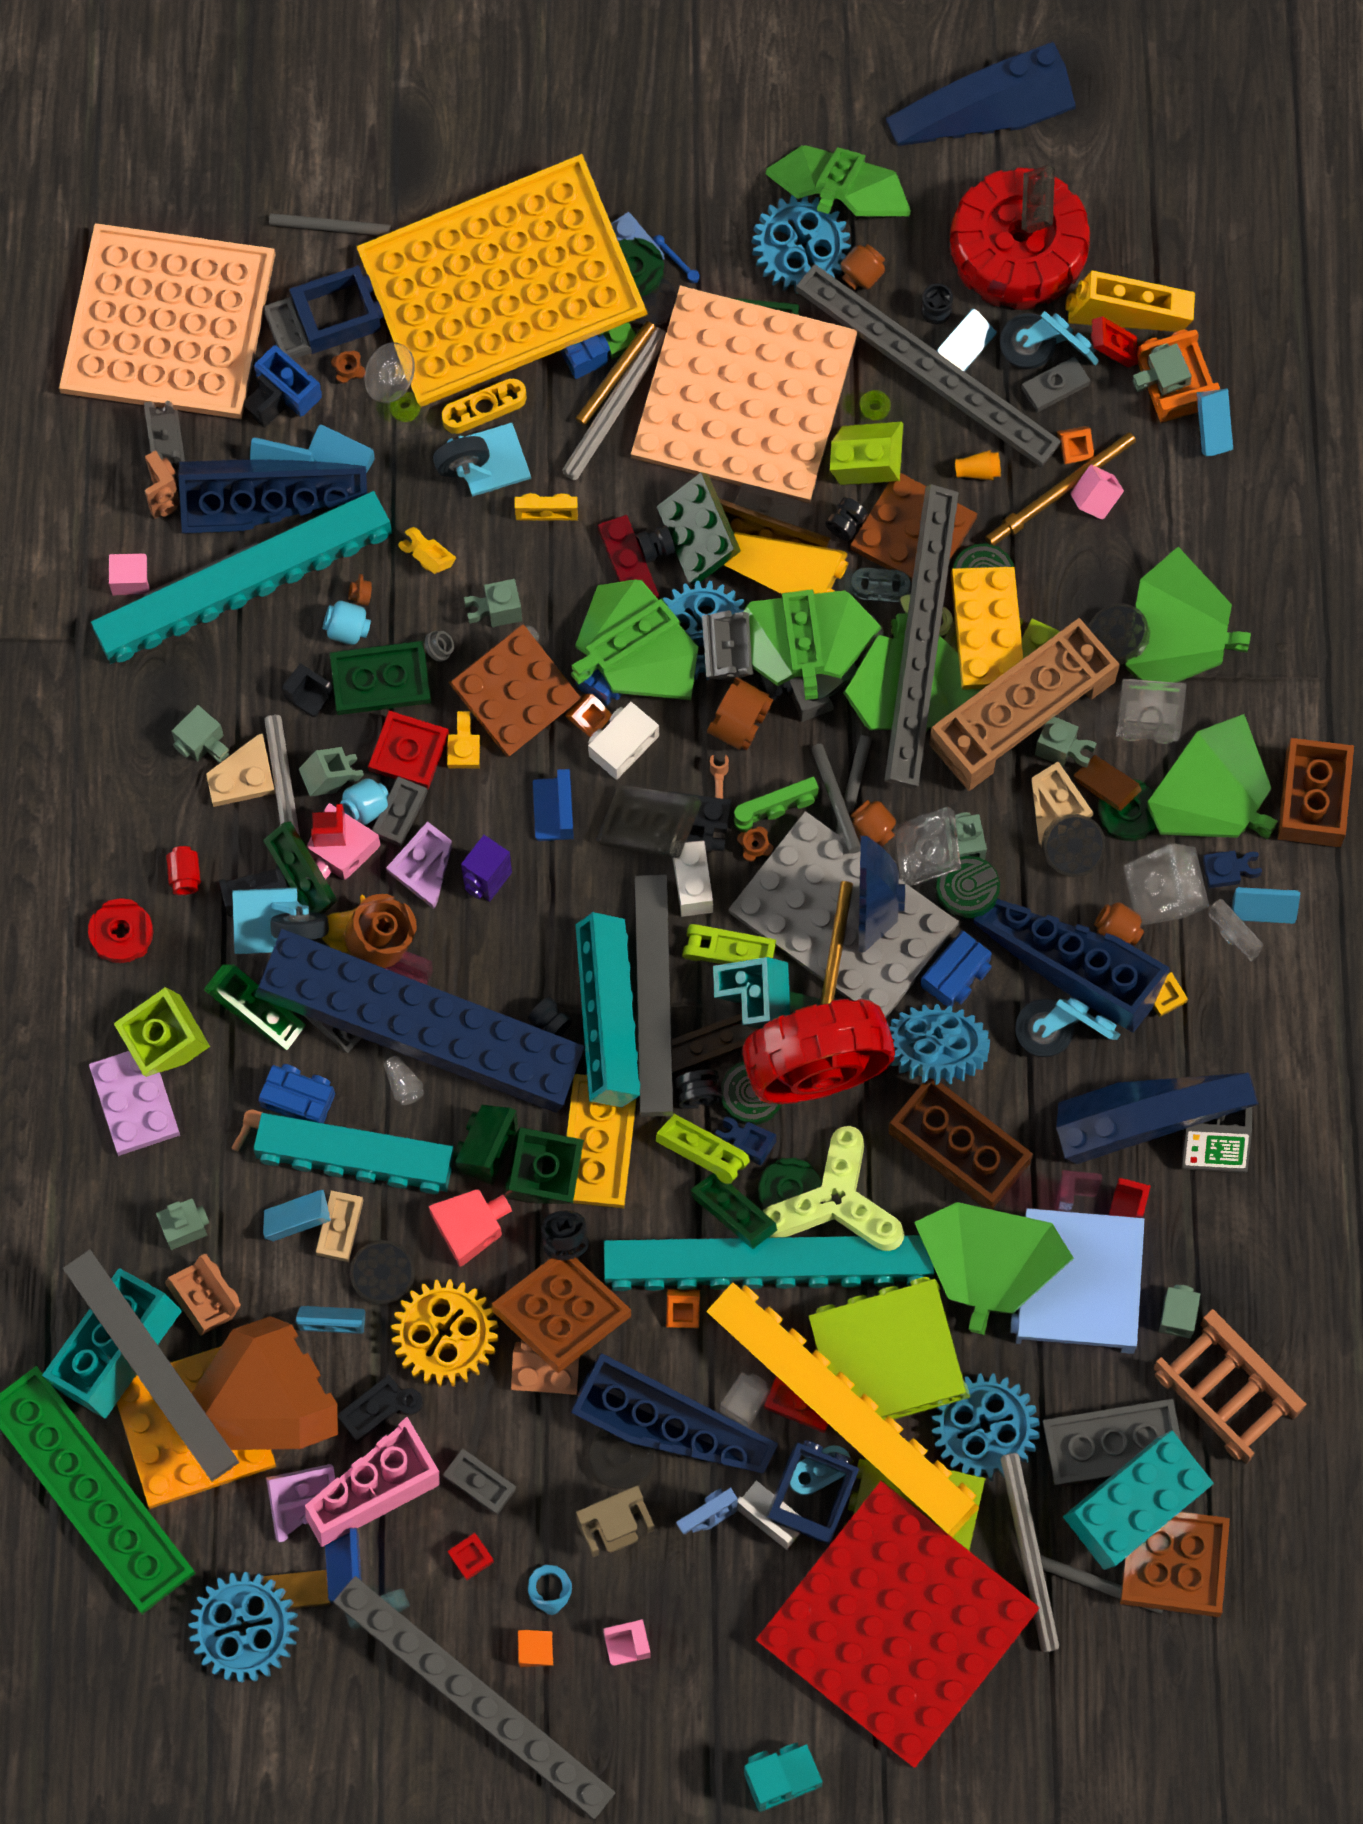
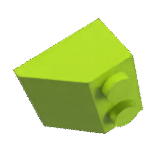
M889 422L842 426L831 442L830 471L839 484L900 481L903 423Z
M166 987L114 1023L145 1077L185 1065L210 1047L181 995Z

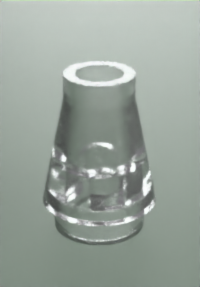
M400 1056L391 1057L383 1064L396 1101H400L402 1105H410L423 1096V1083L407 1067Z

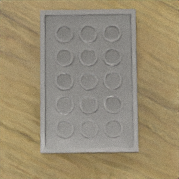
M805 811L728 911L761 937L776 939V947L824 982L841 881L853 883L836 991L850 1001H857L858 999L871 1000L874 1004L880 1006L887 1018L959 925V921L899 879V884H905V912H898V922L866 952H859L860 851L851 854L845 839Z

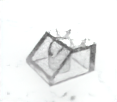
M1123 679L1117 700L1115 736L1123 737L1127 741L1154 739L1155 742L1160 744L1178 741L1182 728L1186 683Z
M1171 843L1124 865L1133 910L1141 915V926L1186 918L1209 907L1196 847Z

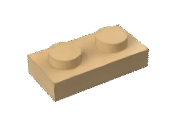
M331 1190L327 1205L331 1221L322 1225L316 1249L317 1256L349 1262L364 1201L363 1197Z

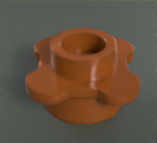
M346 351L332 358L331 365L336 368V379L339 383L344 384L349 379H361L365 376L366 370L360 364L361 355L359 352ZM347 365L351 366L350 369H346L345 367Z
M359 574L358 580L351 582L348 597L350 601H353V604L369 605L372 591L371 581L363 580V574Z
M764 827L750 829L738 835L737 841L743 847V858L751 862L758 856H770L772 854L773 845L768 842V832ZM758 842V846L755 847L752 843Z

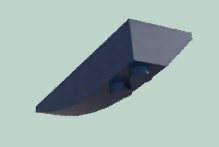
M1054 42L995 63L942 87L886 118V122L897 145L903 146L936 141L937 138L952 136L954 139L965 137V134L982 132V135L994 133V130L1010 128V131L1020 130L1073 110L1076 105L1066 66Z
M300 460L179 462L178 475L182 533L246 531L263 523H275L282 521V518L296 514L301 516L312 513V510L326 506L330 508L345 504L367 494L366 466Z
M861 836L859 952H866L898 922V912H905V884H899V871L892 857L871 838Z
M997 899L996 904L990 911L974 919L975 925L1028 967L1072 997L1132 1033L1135 1032L1152 1010L1170 971V967L1117 936L1108 933L1104 936L1089 931V927L1079 924L1075 927L1059 922V918L1051 915L1046 917L1031 913V910L1000 899Z
M1250 1073L1118 1082L1058 1102L1057 1131L1065 1159L1075 1164H1080L1258 1105V1100Z
M603 1353L597 1354L571 1411L574 1415L629 1443L759 1473L765 1472L778 1443Z

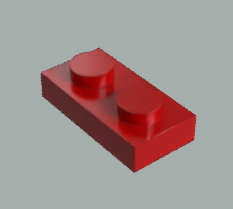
M1103 316L1092 319L1091 341L1093 348L1126 367L1137 365V336Z
M776 1376L764 1404V1409L825 1433L829 1424Z

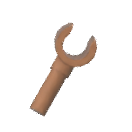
M714 755L710 757V772L714 776L715 798L723 799L724 776L729 770V760L726 755L725 764L722 766L714 764Z
M251 1109L245 1113L243 1127L231 1147L238 1152L250 1129H258L261 1113L263 1112Z

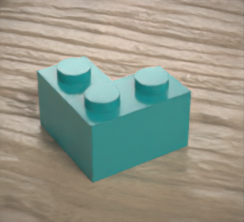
M764 957L713 966L714 998L734 1003L742 1002V1025L759 1029L777 1017L790 1015L788 962Z
M798 1743L788 1745L779 1750L780 1756H777V1753L768 1755L767 1751H763L748 1758L749 1763L744 1766V1776L759 1813L822 1787V1779L807 1744L799 1747Z

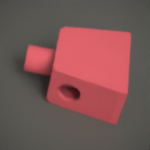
M473 1190L429 1206L430 1215L459 1267L465 1265L502 1235L497 1219L512 1212L503 1194L487 1203L480 1190Z

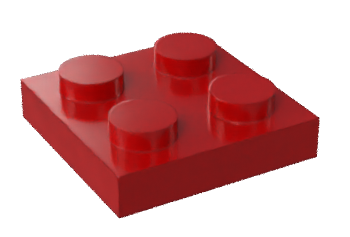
M389 711L368 765L369 771L393 779L401 777L429 790L449 735V729Z

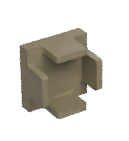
M638 1485L576 1512L577 1525L582 1536L585 1538L592 1557L599 1555V1549L592 1532L598 1531L608 1553H613L637 1542L638 1536L635 1532L637 1524L633 1515L638 1512L647 1532L654 1531L653 1521L645 1506Z

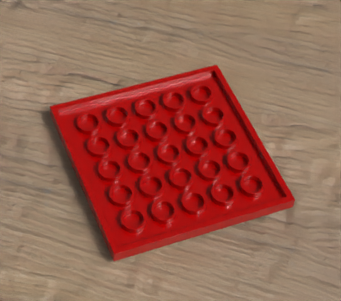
M880 1481L756 1640L915 1768L1040 1607L883 1481Z

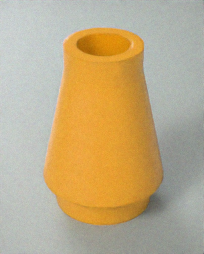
M991 450L966 458L955 459L957 478L965 477L993 481L994 477H1001L999 452L991 453Z

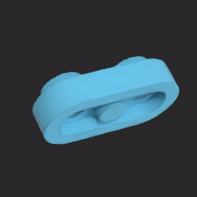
M828 1446L822 1450V1453L832 1457L835 1456V1453L850 1457L849 1453L840 1446ZM806 1458L798 1462L789 1486L799 1495H810L839 1480L845 1474ZM807 1473L810 1476V1483L807 1485L801 1484L798 1480L799 1474Z

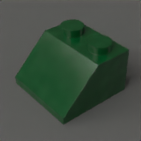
M482 1104L478 1113L473 1112L466 1126V1130L469 1131L465 1142L461 1140L458 1142L453 1154V1159L456 1160L457 1171L493 1185L519 1128L516 1110L508 1107Z
M520 1127L514 1137L504 1193L505 1198L535 1204H572L584 1140Z

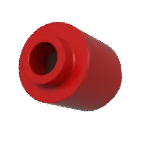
M189 846L175 847L172 849V852L166 855L169 886L175 895L194 894L198 891V885L201 883L198 853L191 850Z

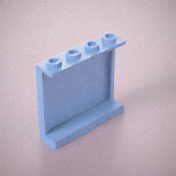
M1027 1208L1024 1217L1053 1223L1074 1259L1018 1309V1314H1012L1011 1333L1016 1334V1344H1021L1022 1339L1116 1347L1121 1348V1353L1134 1354L1137 1348L1145 1218Z

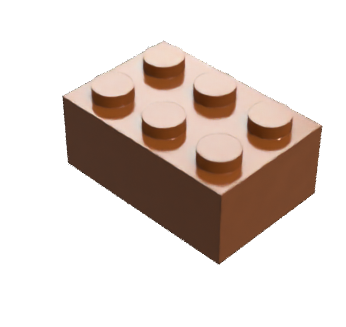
M1298 738L1290 739L1285 758L1278 840L1341 847L1346 836L1354 745Z

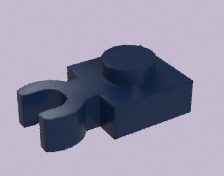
M1235 850L1204 855L1203 864L1208 889L1240 884V875H1244L1247 878L1259 877L1262 869H1252L1247 864L1249 861L1258 860V852H1248L1240 859H1237Z
M725 1117L723 1119L724 1127L731 1131L723 1133L720 1130H716L715 1136L743 1150L749 1156L751 1162L761 1166L777 1141L776 1134L750 1122H747L745 1127L741 1128L738 1127V1123L733 1118Z

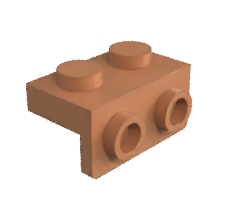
M155 450L145 456L154 484L145 489V495L154 519L159 516L170 515L180 505L177 491L179 485L174 477L175 471L167 458L161 459Z
M207 1254L199 1256L194 1265L168 1277L165 1282L200 1335L232 1320L241 1306L237 1293L227 1285L221 1276L219 1267L209 1259Z
M523 1340L516 1342L513 1350L511 1390L577 1395L580 1357L560 1373H557Z

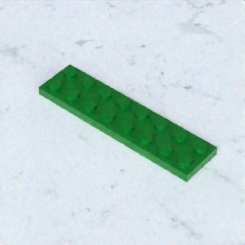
M35 1366L0 1393V1429L139 1612L144 1614L192 1577L195 1571L53 1386L42 1376L43 1373Z

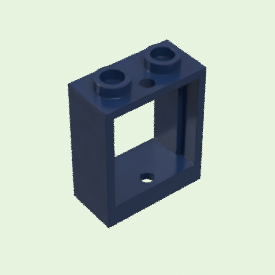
M359 265L289 289L312 354L381 331L379 319L384 318L379 301H372L370 293L374 292L368 274L362 275ZM356 285L367 314L318 331L307 301Z
M805 1440L803 1444L796 1443L794 1445L766 1517L776 1524L824 1544H829L860 1468L853 1466L854 1459L840 1453H835L834 1457L822 1453L823 1447L821 1445ZM800 1456L845 1474L825 1526L780 1508Z

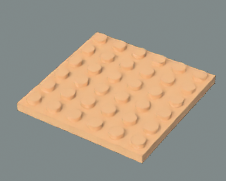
M95 223L59 386L60 393L139 405L152 401L155 407L160 408L165 407V401L168 400L173 403L174 410L242 419L244 401L247 396L264 313L263 306L266 303L275 259V249Z
M680 286L632 448L631 458L695 475L702 472L708 474L711 479L810 503L857 339V331Z

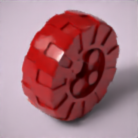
M1016 168V170L1005 172L999 170L985 176L984 180L976 187L971 186L959 202L950 229L952 261L955 262L958 268V276L969 290L973 289L982 296V300L992 305L1013 307L1014 310L1034 309L1036 305L1050 304L1062 297L1068 287L1079 278L1086 263L1090 247V228L1087 221V212L1080 198L1076 194H1072L1068 189V185L1051 174L1039 173L1037 169Z
M839 999L831 1001L829 1004L807 1006L796 1010L795 1013L788 1016L782 1015L766 1023L763 1028L752 1032L746 1038L742 1048L744 1064L750 1084L756 1096L761 1101L769 1104H792L815 1100L851 1089L882 1073L894 1061L895 1057L894 1043L886 1017L880 1006L868 999H858L857 1001Z

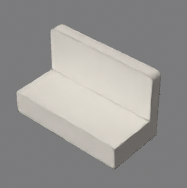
M755 1481L746 1494L738 1498L737 1510L788 1550L800 1533L776 1524L766 1517L774 1494L758 1481ZM782 1501L781 1509L800 1516Z

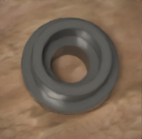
M432 631L425 638V648L429 656L436 661L442 662L447 660L454 651V642L447 632Z

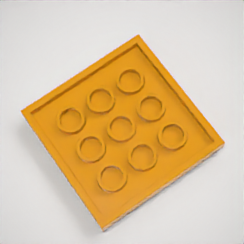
M221 1346L170 1363L191 1393ZM137 1375L117 1402L150 1509L277 1467L271 1449L232 1450L240 1463L211 1482Z

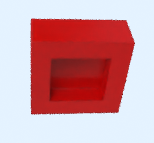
M476 1533L447 1551L466 1581L494 1563V1559Z

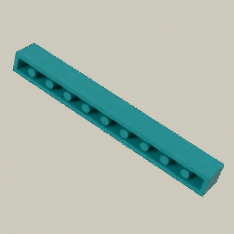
M372 491L91 621L94 633L110 664L125 662L134 653L142 649L155 648L162 643V640L170 636L183 635L192 626L200 622H211L220 613L228 609H239L248 600L256 596H267L276 587L284 583H295L304 574L312 570L325 569L332 561L340 557L353 556L360 548L368 544L383 542L387 539L388 535L392 534L390 520L375 492Z
M920 1235L904 1236L901 1245L891 1251H882L860 1236L767 1238L754 1249H751L740 1238L604 1240L605 1285L612 1287L614 1291L631 1290V1286H644L645 1290L650 1291L663 1290L664 1286H677L680 1290H694L697 1288V1285H710L711 1289L723 1290L727 1289L732 1282L736 1285H746L750 1289L762 1288L763 1284H776L777 1288L787 1289L801 1283H809L811 1288H824L828 1286V1283H841L843 1287L852 1288L861 1286L862 1282H874V1285L877 1287L893 1286L894 1282H907V1285L911 1286L910 1282L915 1279L929 1277L932 1280L934 1275V1266Z

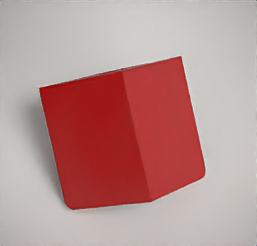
M336 804V812L312 813L313 828L311 829V837L314 847L346 846V823L343 804Z
M1119 1178L1109 1215L1143 1218L1151 1186Z

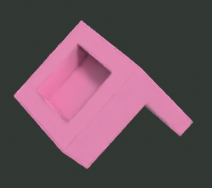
M1090 464L1072 489L1070 495L1080 510L1099 519H1104L1124 490L1115 475Z
M146 554L109 555V586L112 595H141L150 591L147 580Z
M643 1620L603 1629L612 1666L651 1658Z

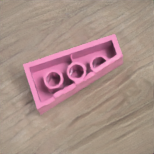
M408 1417L401 1421L388 1436L385 1435L378 1441L376 1447L368 1454L355 1461L345 1474L340 1478L337 1477L305 1505L306 1520L321 1547L350 1533L349 1528H359L439 1486V1470Z

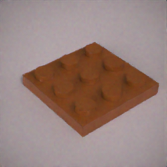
M900 473V481L889 482L851 543L850 550L912 582L925 487L927 486ZM957 503L949 563L976 521L978 514Z
M524 624L516 628L449 682L506 757L511 756L581 699Z
M550 1258L491 1304L492 1312L557 1373H560L631 1317V1309L577 1258L569 1260Z
M1179 1512L1124 1559L1120 1604L1221 1617L1230 1518Z

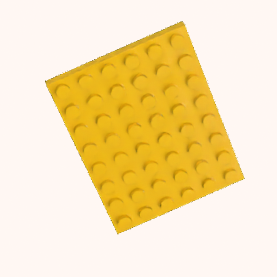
M582 154L357 246L419 407L438 401L648 314Z

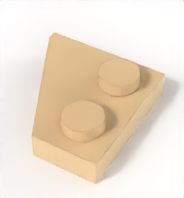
M263 734L254 737L206 773L213 807L275 794Z
M1059 762L1032 777L1038 841L1041 848L1047 844L1052 829L1062 820L1072 817L1087 820L1093 816V811ZM1077 819L1071 826L1076 827L1081 822ZM1058 825V834L1065 833L1068 826Z

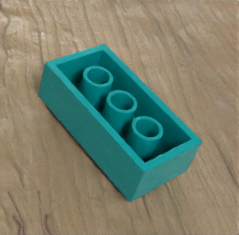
M119 1268L111 1280L158 1345L182 1310L164 1292ZM89 1309L42 1376L60 1393L106 1419L135 1378L136 1373L92 1310Z
M1172 1430L1156 1438L1067 1512L1063 1518L1100 1566L1106 1570L1118 1565L1214 1483Z

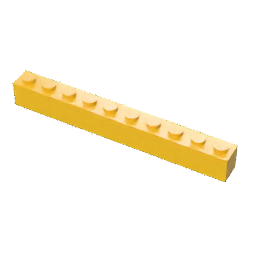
M732 1282L706 1312L953 1537L980 1508L973 1502L977 1495L963 1483L958 1487L948 1479L952 1473L938 1460L934 1464L929 1462L924 1457L928 1451L914 1438L909 1442L906 1441L899 1434L903 1428L889 1415L883 1420L875 1412L879 1406L865 1393L859 1398L851 1390L855 1384L841 1371L835 1376L827 1368L831 1362L817 1349L811 1354L803 1346L807 1340L794 1328L787 1332L779 1325L783 1318L771 1307L768 1306L763 1310L755 1302L760 1297L748 1286L744 1285L740 1289Z

